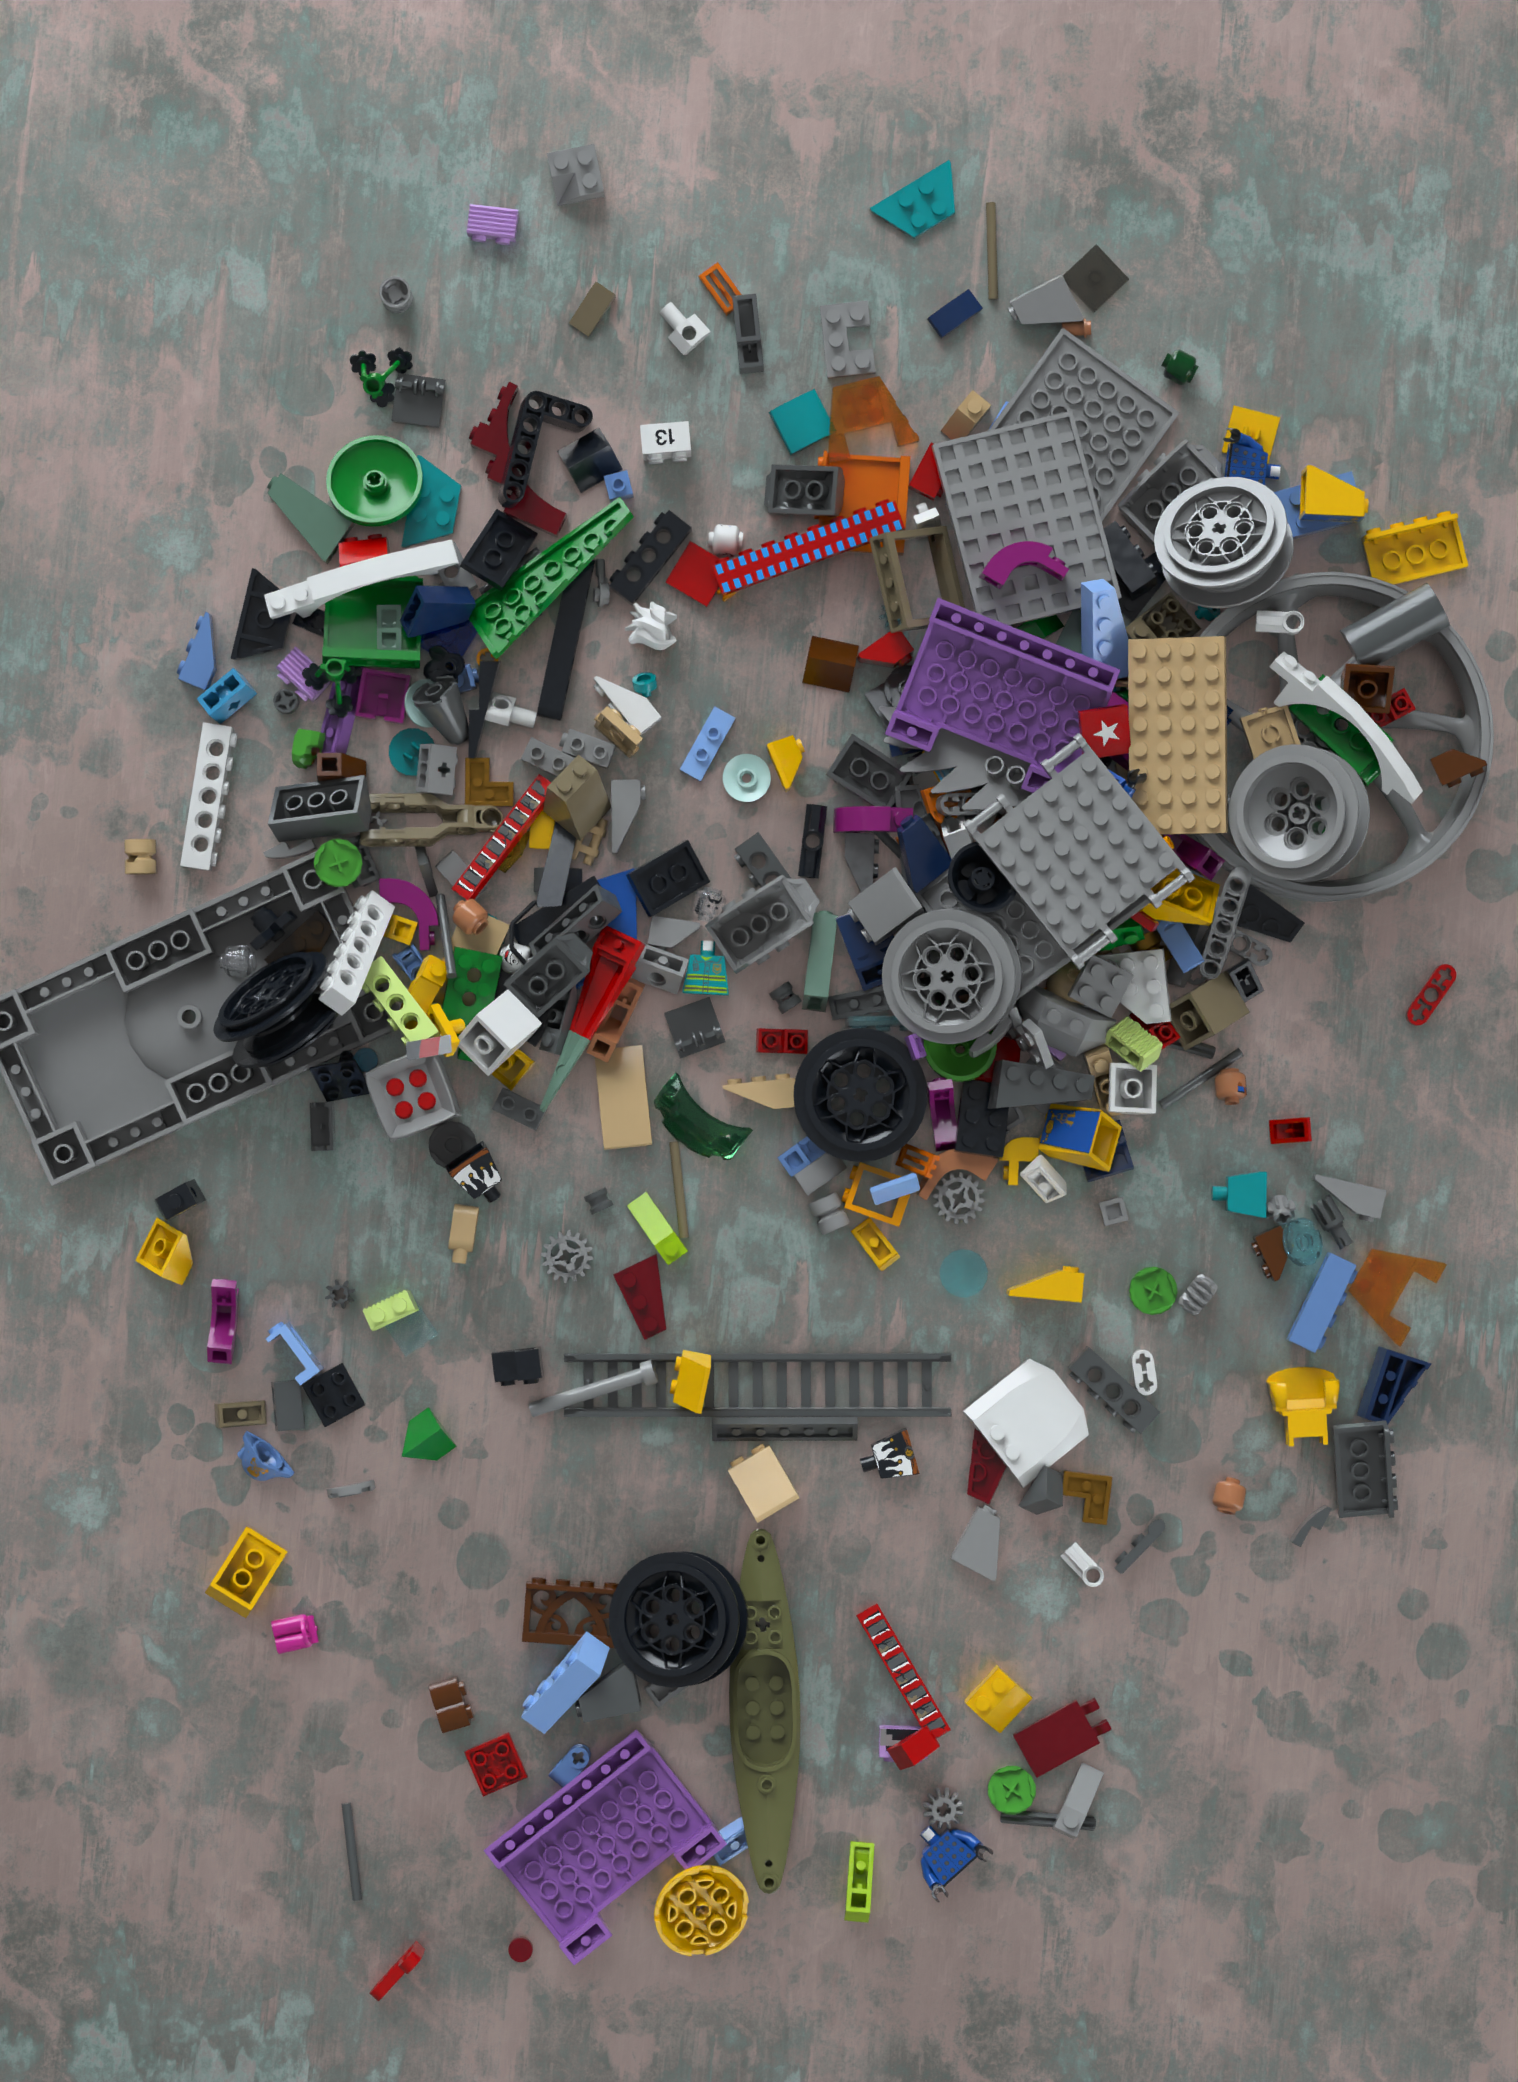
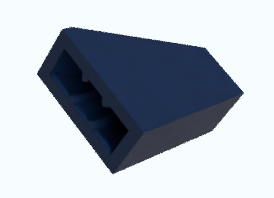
M416 586L400 622L407 637L410 638L468 621L472 611L475 609V599L472 597L468 587Z
M915 814L903 819L900 823L901 826L896 830L908 886L911 890L918 893L946 871L952 859L922 818Z

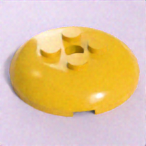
M699 1865L685 1869L666 1883L657 1898L654 1909L656 1930L662 1941L679 1954L692 1957V1955L705 1954L707 1956L717 1953L730 1945L738 1937L746 1924L749 1903L747 1892L741 1881L724 1868L713 1865ZM704 1905L700 1910H696V1906Z

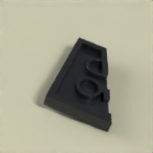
M1156 552L1145 558L1144 561L1147 564L1152 563L1158 572L1156 576L1158 585L1133 600L1117 578L1122 597L1118 599L1121 613L1131 622L1135 620L1166 580Z
M1250 884L1237 926L1291 943L1305 922ZM1230 901V904L1236 905L1234 901Z

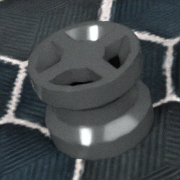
M281 689L274 696V706L279 712L292 714L297 710L299 699L290 689Z
M606 1187L584 1197L585 1201L591 1206V1214H595L613 1205L612 1200H609L607 1197Z

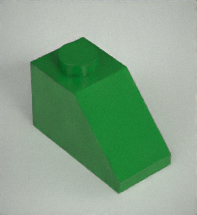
M1057 615L1025 622L1018 626L1017 629L1045 640L1064 627Z

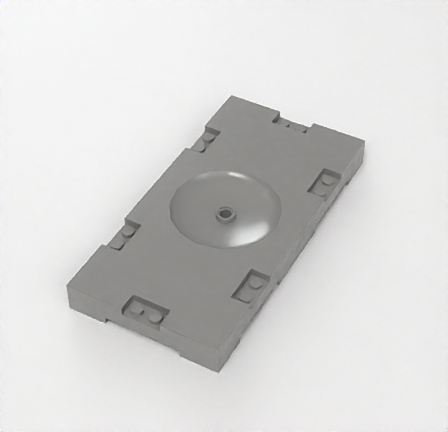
M317 851L204 904L188 909L107 946L99 952L18 989H13L0 995V1071L31 1137V1143L51 1186L64 1183L158 1138L171 1134L309 1070L310 1067L318 1066L340 1056L341 1052L345 1050L350 1052L394 1031L387 1022L389 1018L385 1011L380 1013L372 1001L375 998L371 992L366 994L361 989L356 1003L342 1016L338 1014L333 1022V1028L325 1031L314 1042L297 1054L271 1066L239 1067L233 1060V1051L238 1041L222 1042L214 1034L213 1028L219 1010L229 995L247 978L268 965L264 959L317 910L329 921L333 929L321 953L328 960V967L335 960L334 952L342 943L341 935L349 927L347 921L356 909L345 886L339 888L332 887L320 880L314 867V858ZM266 906L268 910L271 909L280 917L285 911L289 912L292 910L298 918L284 929L285 934L278 941L274 942L272 940L262 950L259 949L258 951L250 945L260 934L253 926L254 922L250 919L257 911ZM231 947H237V949L242 948L240 950L234 951L233 949V951H231ZM249 955H251V957L248 958V959H249V966H248V967H250L251 970H250V969L248 970V969L245 967V963H247V962H245V958H246L247 956H249ZM327 971L323 979L328 976L329 973ZM233 973H235V974H237V975H238V974H242V975H244V976H240V975H239V976H235V975L233 976ZM380 984L377 991L385 992L389 988V984ZM395 1002L391 1009L398 1011L400 1009L399 1003ZM189 1010H193L196 1014V1019L191 1024H188L184 1018L185 1013Z

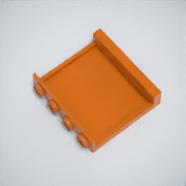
M824 450L823 457H818V466L841 467L845 478L843 507L839 516L843 515L844 519L853 516L852 512L864 507L870 510L876 508V503L889 499L890 502H896L906 529L910 456L895 458L827 453ZM814 516V519H819L818 524L821 527L830 524L829 520L835 518ZM896 540L897 553L903 556L905 540ZM871 544L848 552L872 553Z

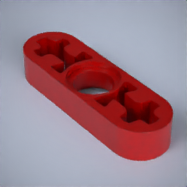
M1443 964L1436 967L1406 1010V1019L1411 1025L1418 1026L1424 1024L1456 979V970L1451 965ZM1448 969V975L1451 978L1450 980L1445 979L1440 985L1445 987L1442 991L1439 986L1431 982L1433 979L1435 982H1438L1441 978L1439 971ZM1428 988H1434L1437 991L1438 997L1434 1002H1429L1424 997V993ZM1420 999L1423 1004L1431 1006L1429 1011L1427 1008H1424L1421 1012L1422 1020L1416 1019L1414 1021L1412 1019L1414 1015L1411 1012L1421 1007L1422 1004L1417 1003Z

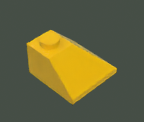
M793 735L766 745L785 792L790 791L803 758L801 753L805 752L800 738L795 740Z
M156 1218L135 1261L160 1277L183 1285L193 1265L187 1235L160 1218Z

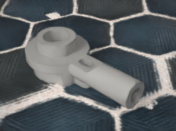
M596 559L598 587L593 588V602H597L598 607H603V605L609 604L610 589L608 578H605V560Z

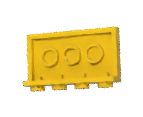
M1444 511L1436 514L1437 518L1428 520L1427 516L1414 519L1413 524L1404 525V522L1390 525L1388 530L1381 531L1380 527L1367 530V535H1364L1361 541L1370 577L1397 585L1467 568L1468 562L1457 521L1458 514Z

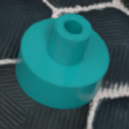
M1197 605L1198 610L1195 611L1198 619L1204 617L1208 621H1212L1220 615V608H1207Z
M643 672L632 678L634 691L642 693V696L645 698L652 695L651 691L657 688L656 675L653 673Z

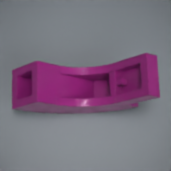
M1022 541L1010 544L998 551L984 567L979 578L1001 589L1010 573L1020 566H1035L1060 581L1065 577L1069 568L1065 567L1066 563L1061 559L1049 557L1053 549L1052 547L1039 542Z
M887 806L835 808L833 833L897 832L896 829L901 826V821L910 815L913 816V808Z
M1186 834L1164 835L1170 837L1174 844V849L1172 850L1185 866L1211 881L1225 862L1224 859L1210 848L1198 843Z
M393 878L379 879V895L391 904L406 905L414 911L419 922L420 951H431V945H435V931H430V927L440 926L438 912L432 900L424 891L410 882Z
M940 1077L927 1081L936 1152L954 1149L957 1129L952 1079Z
M212 1279V1314L207 1343V1361L232 1364L237 1331L239 1289H237V1281Z

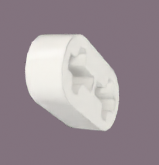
M1145 1349L1136 1350L1131 1357L1134 1384L1139 1393L1150 1395L1157 1388L1154 1358ZM1141 1353L1145 1357H1149V1361L1145 1362L1146 1370L1142 1371L1141 1364L1136 1363V1359L1140 1358ZM1143 1374H1147L1148 1381L1153 1382V1385L1149 1386L1148 1391L1139 1386V1383L1143 1382Z

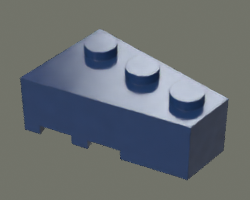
M1379 1346L1357 1416L1371 1421L1386 1420L1388 1425L1405 1402L1404 1399L1412 1388H1415L1418 1384L1417 1381L1424 1371L1428 1370L1431 1363Z

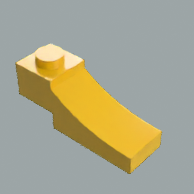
M431 954L423 959L416 978L411 981L408 988L409 993L425 1014L447 977L445 962ZM414 1020L409 1021L405 1028L412 1030L416 1028L418 1022Z

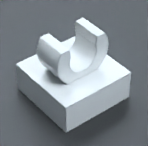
M925 502L916 505L918 515L913 516L916 529L942 526L936 507L928 510Z

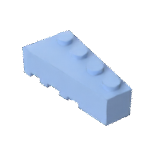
M1104 579L1082 582L1081 654L1120 669L1117 679L1128 677V636L1116 590Z
M586 1631L560 1664L555 1667L550 1676L540 1683L533 1696L530 1694L522 1705L524 1711L521 1718L545 1734L598 1679L610 1648Z

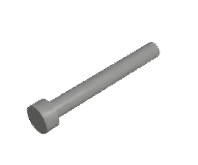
M652 1359L640 1363V1368L531 1402L529 1403L530 1412L535 1417L642 1382L649 1386L659 1382L657 1371Z

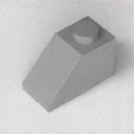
M652 916L648 945L664 951L667 948L672 949L699 930L700 923Z

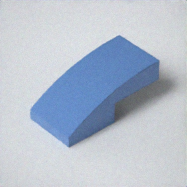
M807 1136L777 1158L792 1177L826 1152L815 1145Z

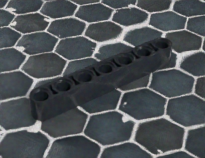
M595 558L563 590L537 710V716L561 721Z

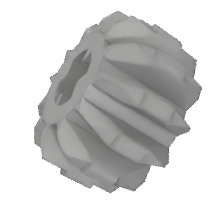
M1203 1274L1197 1275L1179 1298L1178 1304L1187 1313L1189 1312L1193 1316L1197 1315L1215 1294L1217 1285L1209 1277Z
M936 1788V1797L930 1793L927 1795L932 1803L923 1802V1807L929 1809L923 1813L924 1817L932 1816L929 1819L930 1825L938 1821V1829H942L943 1822H946L947 1828L950 1829L952 1828L950 1820L957 1824L960 1822L955 1814H964L962 1809L957 1808L963 1805V1801H955L958 1797L957 1792H954L949 1797V1788H945L944 1795H941L940 1789ZM943 1803H946L947 1808L950 1809L945 1810L944 1814H941L937 1807H942Z

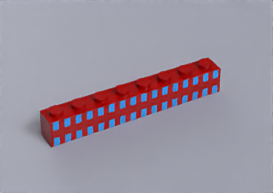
M889 499L882 500L875 504L876 508L867 510L866 507L853 511V516L844 519L843 515L829 520L830 524L821 527L820 524L808 527V532L798 535V532H794L784 536V541L775 543V540L762 544V549L752 551V548L739 552V557L730 560L729 557H724L715 561L716 565L712 566L722 596L870 544L869 538L885 532L905 530L896 502H890Z

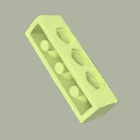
M380 956L373 961L362 989L366 994L371 992L375 998L372 1002L380 1013L383 1011L389 1016L387 1019L388 1024L394 1031L399 1029L403 1035L401 1040L406 1046L407 1042L440 1036L438 1029L384 958ZM382 983L389 984V988L385 992L377 991L378 986ZM395 1002H402L403 1007L400 1010L394 1011L391 1009ZM414 1020L418 1022L416 1028L412 1030L405 1028L409 1021Z

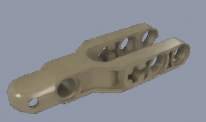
M431 793L369 794L372 813H377L378 811L380 813H436L443 823L437 827H405V829H385V827H380V829H370L360 832V844L368 847H431L447 835H473L476 833L495 832L504 818L502 812L497 807L448 805Z

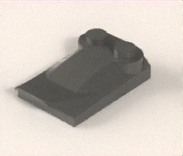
M772 464L771 473L766 476L764 505L768 507V513L839 516L844 498L845 478L841 467Z
M851 734L826 773L835 782L841 784L873 806L896 807L894 787L914 785L912 772H901L900 768L903 766L854 734Z
M574 932L556 936L522 967L514 971L504 982V985L538 1019L590 972L593 952Z

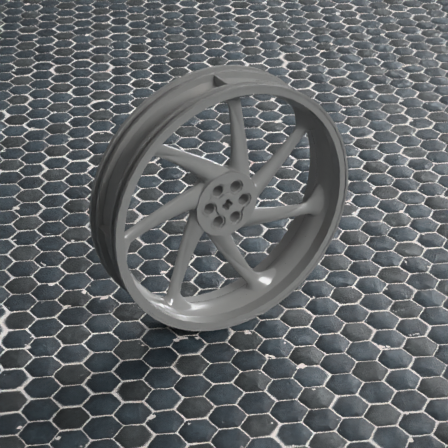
M1316 572L1291 576L1279 580L1274 587L1255 600L1239 606L1228 607L1213 620L1199 637H1226L1240 624L1254 616L1257 610L1264 611L1271 607L1281 612L1297 611L1303 604L1318 596L1346 597L1383 607L1409 592L1391 583L1354 573ZM1289 617L1286 620V624L1290 629H1294V617ZM1450 625L1426 638L1425 641L1430 642L1437 649L1450 668L1464 703L1466 713L1464 717L1455 718L1414 710L1387 724L1382 729H1420L1453 734L1460 742L1464 753L1485 760L1487 766L1483 767L1485 772L1472 778L1470 774L1463 776L1458 792L1448 812L1436 829L1429 833L1423 828L1410 802L1394 789L1388 795L1382 791L1381 774L1373 781L1396 812L1409 836L1407 845L1395 863L1358 877L1296 882L1274 878L1260 872L1221 833L1191 834L1194 835V840L1210 848L1224 859L1225 862L1221 867L1229 873L1235 867H1245L1251 873L1250 884L1257 889L1276 896L1299 901L1332 902L1364 897L1393 887L1431 865L1455 842L1471 820L1486 787L1493 757L1494 729L1489 694L1482 673L1461 636ZM1277 633L1278 656L1284 651L1288 655L1293 656L1299 663L1295 635ZM1353 656L1345 664L1358 663ZM1345 664L1330 677L1339 687ZM1279 675L1281 693L1288 682ZM1227 699V721L1244 732L1240 718L1253 713ZM1290 712L1301 745L1332 752L1310 730L1307 735L1300 734L1297 728L1300 721ZM1340 719L1335 721L1334 727L1338 731H1344L1339 725ZM1232 791L1227 793V795H1228V810H1229V804H1230V798H1231ZM1327 798L1321 801L1322 810H1325L1328 806ZM1324 822L1320 823L1318 826V832L1320 835L1323 834L1322 831L1325 827Z

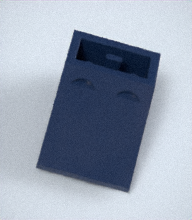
M849 913L835 918L863 991L881 985L884 957L894 938V934L878 945H875L873 941L867 942L861 932L864 927L860 921L855 923Z

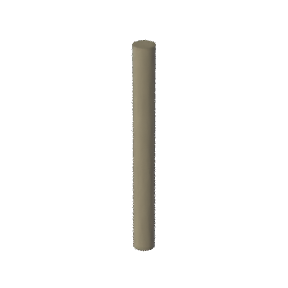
M988 202L986 203L989 300H997L996 203Z
M679 1141L669 1142L679 1238H688L689 1232Z

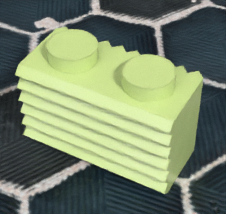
M1126 1016L1107 1031L1105 1043L1140 1072L1159 1058L1163 1046L1156 1036H1151V1033L1148 1034L1138 1022L1133 1021L1129 1016Z
M408 1289L363 1309V1313L372 1331H376L419 1311L415 1299Z

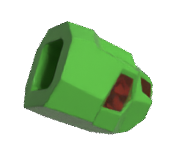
M298 729L294 736L292 761L296 767L307 769L315 762L317 753H322L325 733Z

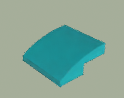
M815 389L768 412L790 455L808 448L813 443L837 432Z

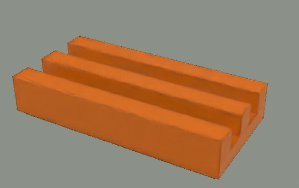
M717 262L700 274L698 278L725 315L728 316L734 311L733 300L713 272L715 270L719 272L735 296L742 294ZM708 275L729 302L730 307L727 308L706 279Z
M905 1144L900 1151L895 1165L932 1179L933 1175L930 1172L932 1169H936L937 1166L934 1165L935 1160L939 1161L940 1157ZM909 1149L911 1151L929 1157V1159L926 1162L911 1155L906 1154V1152ZM904 1158L925 1166L924 1171L902 1163Z

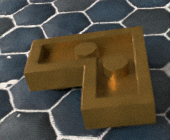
M465 758V805L514 807V782H490V758Z
M1064 1470L1063 1495L1085 1498L1082 1522L1107 1525L1113 1477Z

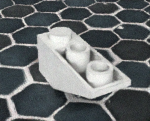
M598 676L594 677L596 682L594 688L600 696L606 695L611 701L609 707L617 710L625 718L626 723L629 726L633 725L636 727L641 735L662 719L647 698Z

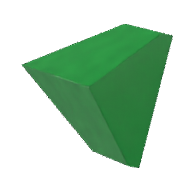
M429 1407L409 1421L402 1457L437 1461L457 1447Z

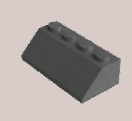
M365 775L275 787L268 826L278 842L368 831L372 811Z

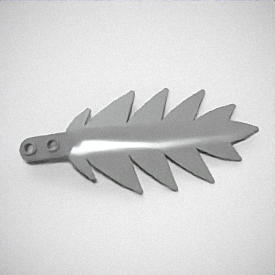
M880 706L879 710L890 722L892 714L897 707ZM943 728L940 729L931 752H924L900 768L901 772L917 773L955 768L931 789L932 794L950 793L985 785L962 806L963 810H985L996 801V797L1001 793L1012 807H1016L1033 794L1021 789L1031 763ZM891 736L883 739L884 743L897 747L921 749Z

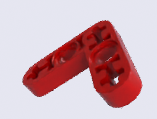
M416 1941L374 1986L369 1994L377 2001H380L404 1973L409 1974L420 1962L425 1948Z

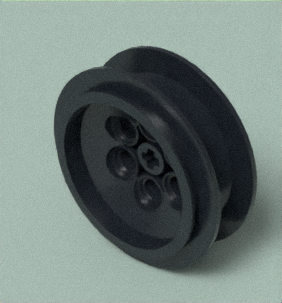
M298 952L281 957L247 978L225 1000L219 1010L213 1031L217 1039L222 1042L238 1041L233 1051V1060L239 1067H267L284 1061L314 1042L337 1018L338 1013L318 999L322 991L320 985L328 968V960L322 953Z
M852 1028L826 1037L806 1055L795 1078L794 1108L802 1129L820 1149L843 1160L855 1162L873 1161L895 1153L914 1136L926 1111L927 1084L918 1060L912 1061L908 1047L901 1041L879 1030ZM860 1064H867L870 1067L871 1073L868 1077L862 1078L857 1074V1068ZM838 1073L847 1075L848 1083L846 1086L839 1087L835 1084L834 1078ZM886 1079L889 1082L890 1088L886 1093H880L876 1089L878 1080ZM857 1088H861L862 1091L866 1090L865 1101L860 1102L859 1099H854L853 1095L857 1093ZM841 1097L844 1100L845 1106L841 1111L832 1109L831 1101L833 1098ZM876 1103H882L886 1106L884 1116L877 1117L873 1114V1106ZM860 1112L863 1115L864 1121L860 1126L851 1124L850 1116L852 1113Z
M665 1552L650 1556L637 1563L619 1582L609 1609L610 1635L621 1660L640 1678L663 1687L673 1688L697 1685L723 1673L738 1656L744 1644L748 1628L747 1605L744 1594L736 1579L716 1560L694 1552ZM675 1588L680 1592L678 1601H674L671 1596ZM654 1600L659 1603L660 1607L657 1613H654L651 1609V1603ZM694 1601H697L700 1604V1611L698 1614H695L692 1611V1604ZM673 1615H678L676 1618L679 1620L678 1624H673ZM653 1625L659 1628V1635L656 1638L650 1632ZM694 1626H697L700 1630V1635L697 1639L691 1634ZM674 1637L679 1641V1648L676 1651L671 1647V1640Z

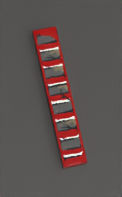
M538 774L451 888L455 893L465 900L477 897L544 809L546 790L552 782Z
M876 1603L856 1615L920 1727L923 1728L927 1725L936 1739L951 1731L878 1604Z

